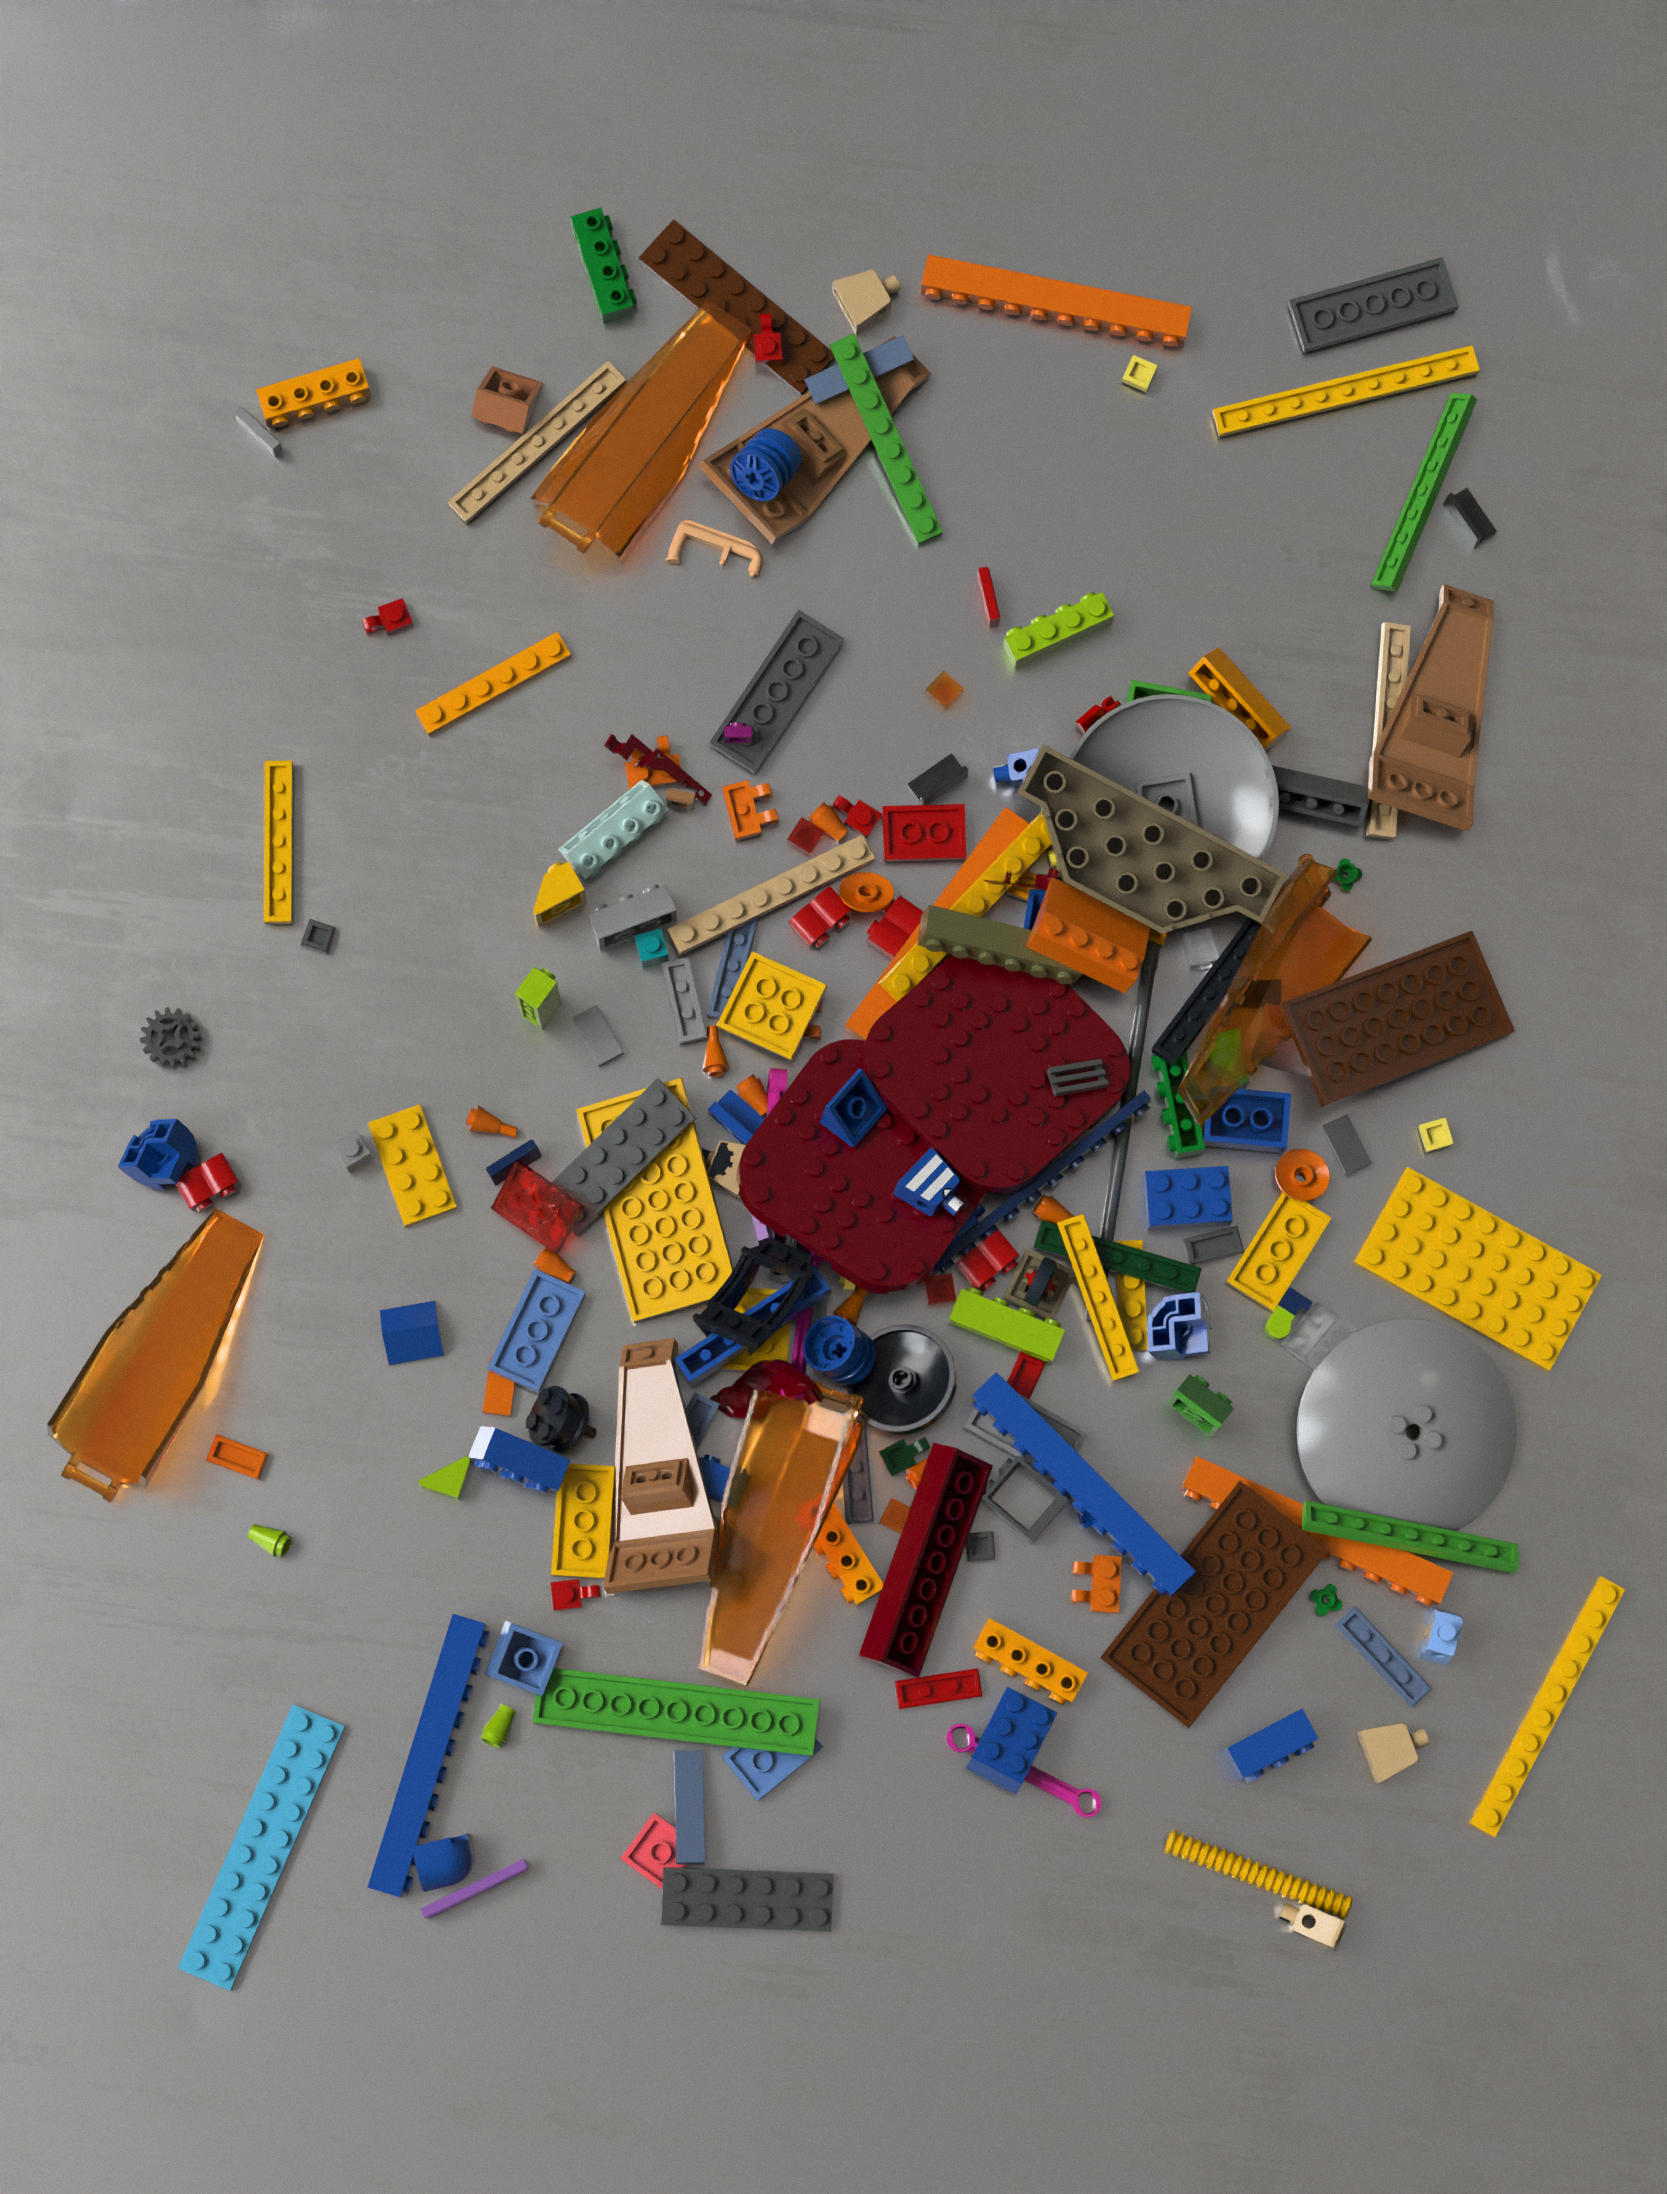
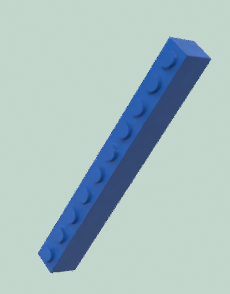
M997 1372L972 1395L975 1401L973 1407L983 1417L988 1414L995 1421L993 1427L1003 1437L1008 1434L1015 1441L1012 1446L1023 1457L1028 1454L1035 1461L1032 1466L1043 1477L1048 1474L1055 1481L1052 1486L1062 1496L1068 1494L1074 1500L1072 1506L1082 1516L1087 1513L1094 1520L1091 1525L1099 1534L1104 1536L1107 1533L1114 1540L1111 1544L1114 1549L1122 1556L1127 1554L1134 1561L1131 1564L1134 1569L1142 1576L1147 1574L1154 1581L1151 1585L1160 1595L1164 1597L1167 1594L1172 1598L1195 1575L1196 1571Z
M452 1614L367 1888L402 1898L403 1893L408 1894L410 1891L413 1877L409 1876L412 1865L416 1866L412 1847L419 1845L420 1838H426L430 1827V1822L426 1821L429 1810H435L439 1797L438 1794H435L438 1783L443 1784L447 1772V1767H444L443 1764L446 1755H452L456 1740L451 1738L454 1729H460L464 1713L460 1712L463 1701H469L473 1686L469 1685L471 1674L476 1675L481 1662V1658L477 1657L480 1646L485 1648L490 1631L485 1630L487 1626L485 1623Z

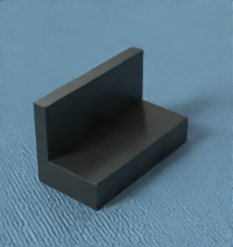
M1468 488L1455 495L1453 493L1447 495L1443 505L1473 548L1497 533V530Z
M951 753L909 782L907 787L920 805H928L967 778L968 768L966 766L962 767Z

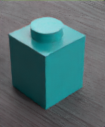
M661 928L635 935V942L643 968L669 961V954Z

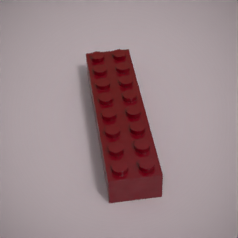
M933 1443L859 1656L896 1672L919 1678L993 1468L992 1464L958 1448Z

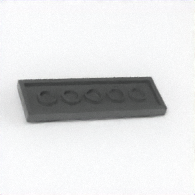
M1443 257L1294 298L1288 302L1304 353L1458 310L1459 307Z
M798 609L709 742V745L756 774L844 642V638ZM742 722L746 723V726H752V744L724 743V726H730V723Z
M657 1078L539 1195L573 1232L579 1235L697 1118Z
M663 1867L660 1924L831 1932L834 1874Z

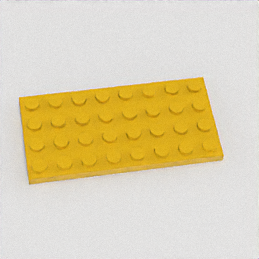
M678 1078L664 1082L670 1091L692 1113L683 1079ZM647 1088L576 1109L586 1148ZM693 1122L603 1211L632 1322H639L709 1301L734 1270L696 1125Z
M1406 1167L1353 1264L1547 1372L1551 1370L1602 1276L1600 1273L1409 1167Z

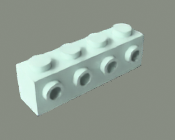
M640 780L558 850L566 861L570 862L576 874L584 879L593 877L601 870V866L605 862L618 857L622 852V848L629 842L632 843L638 840L647 827L660 822L664 817L663 814L669 809L651 785Z

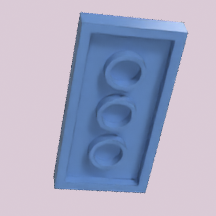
M534 1269L487 1370L538 1393L580 1306L585 1291Z

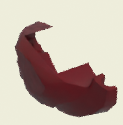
M774 1359L773 1361L761 1360L741 1375L732 1386L721 1389L717 1395L711 1396L710 1400L719 1403L718 1409L729 1417L758 1419L772 1402L804 1393L805 1395L802 1399L810 1406L816 1401L822 1402L824 1396L819 1386L804 1373L786 1361ZM781 1389H783L784 1394L786 1396L783 1397V1395L781 1394Z

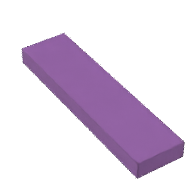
M522 1859L420 1910L424 1918L429 1919L528 1871L529 1867L525 1859Z

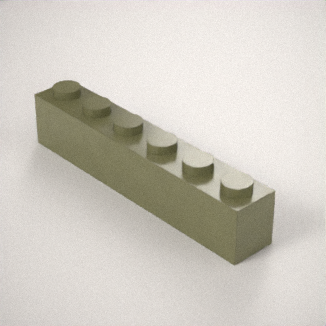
M929 905L921 915L917 945L926 947L929 951H942L950 953L957 958L978 960L984 965L994 964L1005 967L1009 971H1022L1030 973L1033 977L1054 979L1061 984H1074L1082 975V973L1027 948L1026 944L1032 930Z

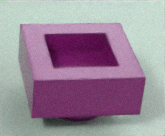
M734 722L730 723V726H724V743L752 744V726H746V723Z

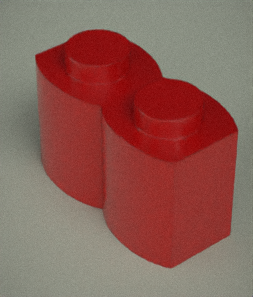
M828 886L788 922L790 927L810 949L815 945L819 948L830 939L828 934L833 929L837 928L840 930L850 922L851 918L849 916L852 914V910L842 901L834 889Z
M901 895L896 900L893 899L891 904L883 909L882 912L885 913V916L880 922L875 920L866 932L870 935L867 943L891 960L894 959L919 925L921 915L924 913Z
M220 1153L198 1167L182 1174L176 1186L191 1211L197 1209L198 1212H202L213 1205L212 1200L221 1195L222 1198H226L237 1191L236 1186L240 1184V1181L225 1155Z
M998 1229L955 1263V1267L972 1288L977 1290L981 1288L983 1291H986L997 1282L994 1278L1002 1271L1007 1274L1018 1265L1016 1260L1019 1258V1254Z

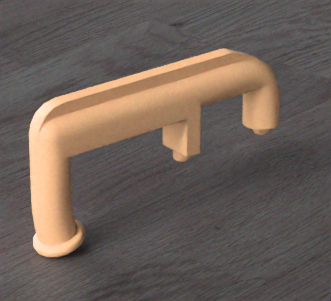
M684 520L679 524L670 545L668 557L665 559L669 564L681 563V550L686 538L722 550L723 553L719 563L721 566L726 564L730 552L752 559L748 568L751 577L758 576L763 565L761 553L751 542L691 520Z

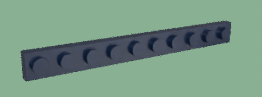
M1143 1090L1047 1167L1034 1180L1017 1191L952 1243L932 1272L935 1275L938 1272L942 1274L948 1272L955 1265L953 1260L961 1254L965 1256L977 1247L975 1243L982 1237L986 1239L997 1231V1225L1004 1219L1010 1222L1020 1213L1019 1207L1026 1202L1029 1205L1034 1203L1042 1196L1040 1191L1047 1185L1051 1188L1064 1178L1062 1176L1064 1171L1069 1167L1075 1170L1085 1161L1084 1155L1091 1150L1096 1153L1107 1144L1105 1139L1109 1135L1114 1133L1117 1136L1129 1126L1126 1122L1134 1115L1137 1119L1144 1115L1150 1109L1148 1104L1151 1103V1097Z

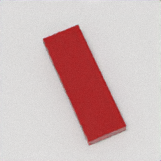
M978 1668L895 1681L899 1709L983 1696Z

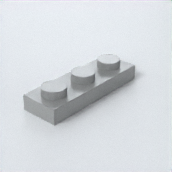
M689 957L662 963L680 1044L707 1039Z

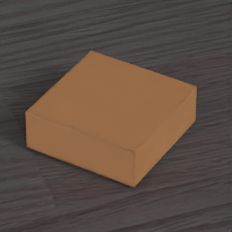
M668 788L666 797L668 805L690 810L694 809L696 801L694 793Z

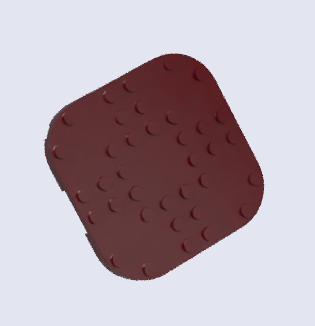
M953 955L876 1020L864 1043L862 1069L887 1108L895 1116L899 1114L938 1153L958 1176L963 1185L982 1193L989 1191L1006 1194L1019 1190L1034 1180L1058 1155L1089 1128L1091 1129L1116 1106L1126 1089L1130 1073L1128 1054L1119 1036L1068 984H1061L1057 980L1046 977H1033L1030 973L1022 971H1009L1005 967L994 964L984 965L978 960L957 958ZM1102 1059V1069L1105 1070V1079L1109 1083L1106 1088L1054 1097L1047 1074L1049 1068ZM1095 1069L1085 1070V1071H1079V1072H1074V1073H1068V1074H1062V1075H1056L1055 1077L1066 1076V1075H1072V1074L1083 1073V1072H1089V1071H1094ZM1098 1078L1058 1084V1088L1098 1081Z
M845 1039L836 1041L822 1047L809 1059L746 1144L737 1168L740 1198L748 1211L757 1220L784 1238L786 1235H789L831 1263L832 1270L856 1286L878 1294H888L889 1292L901 1290L906 1292L917 1287L927 1279L989 1191H985V1193L978 1192L960 1182L954 1195L964 1203L961 1210L953 1216L941 1207L933 1216H928L893 1194L897 1182L931 1148L899 1114L895 1116L887 1109L855 1147L849 1146L823 1126L820 1120L826 1105L859 1068L862 1069L863 1065L862 1056L865 1040Z

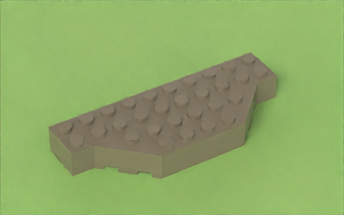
M1041 744L1016 792L1021 797L1040 806L1062 881L1162 934L1235 911L1262 924L1288 874L1044 744Z

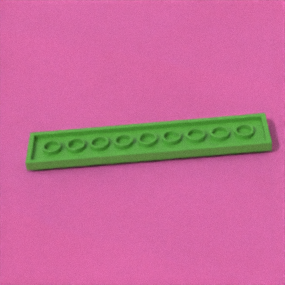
M553 1668L543 1696L536 1694L532 1723L813 1757L820 1699Z

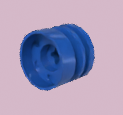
M773 428L762 429L733 457L730 464L731 476L742 493L751 499L770 501L800 471L802 454L797 444L784 432Z
M835 1315L826 1316L816 1321L808 1329L803 1340V1354L806 1362L813 1369L836 1384L842 1386L854 1385L862 1381L874 1366L876 1349L873 1340L845 1318Z

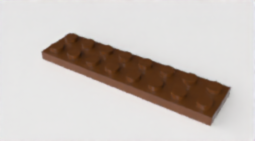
M674 219L638 257V261L754 358V335L762 334L760 314L771 313L773 333H781L783 362L761 364L799 396H802L808 389L804 379L824 371L835 359L832 351Z

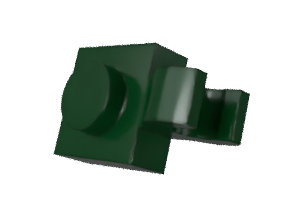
M925 1437L908 1446L905 1440L902 1439L879 1451L893 1477L917 1464L913 1456L930 1449V1445Z

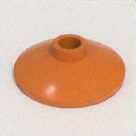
M858 872L847 876L841 882L839 895L842 901L854 910L875 912L891 904L894 898V888L889 880L879 874Z
M1293 1149L1286 1152L1279 1159L1275 1168V1178L1279 1188L1294 1200L1311 1201L1317 1199L1326 1191L1329 1185L1330 1173L1327 1164L1318 1154L1307 1149ZM1296 1176H1302L1304 1178V1182L1297 1180Z

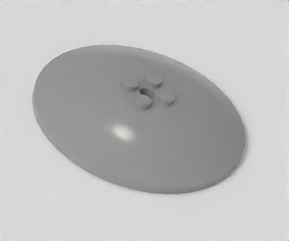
M1175 694L1153 695L1135 699L1111 710L1097 720L1085 732L1071 752L1070 759L1158 806L1161 798L1165 796L1172 798L1174 808L1170 811L1171 813L1262 861L1265 859L1272 844L1278 820L1279 797L1275 773L1269 757L1256 736L1243 722L1222 707L1196 697Z
M1392 1319L1378 1322L1353 1332L1341 1340L1324 1356L1313 1371L1304 1389L1297 1417V1445L1300 1461L1310 1486L1323 1504L1457 1531L1473 1521L1494 1500L1509 1474L1516 1448L1517 1421L1514 1402L1505 1378L1495 1362L1477 1343L1466 1335L1440 1323L1421 1319ZM1411 1424H1416L1420 1429L1419 1436L1414 1440H1410L1406 1435V1430Z

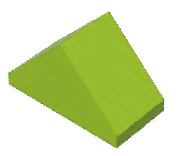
M467 1455L418 1480V1483L422 1489L460 1500L472 1462Z

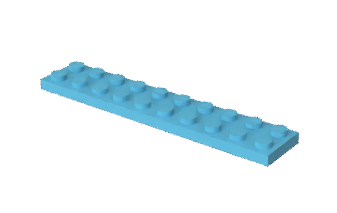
M294 1704L292 1705L178 1969L229 1991L232 1990L345 1726Z

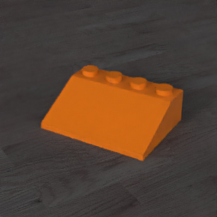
M1052 877L1026 947L1120 992L1126 993L1135 983L1145 958L1150 927L1079 889Z

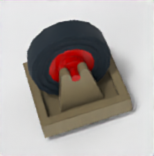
M1026 1248L1002 1299L1020 1308L1030 1310L1043 1319L1049 1318L1054 1320L1073 1281L1075 1272L1052 1259Z

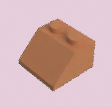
M492 366L477 389L471 417L479 419L484 424H494L505 428L509 432L523 434L532 417L543 382Z

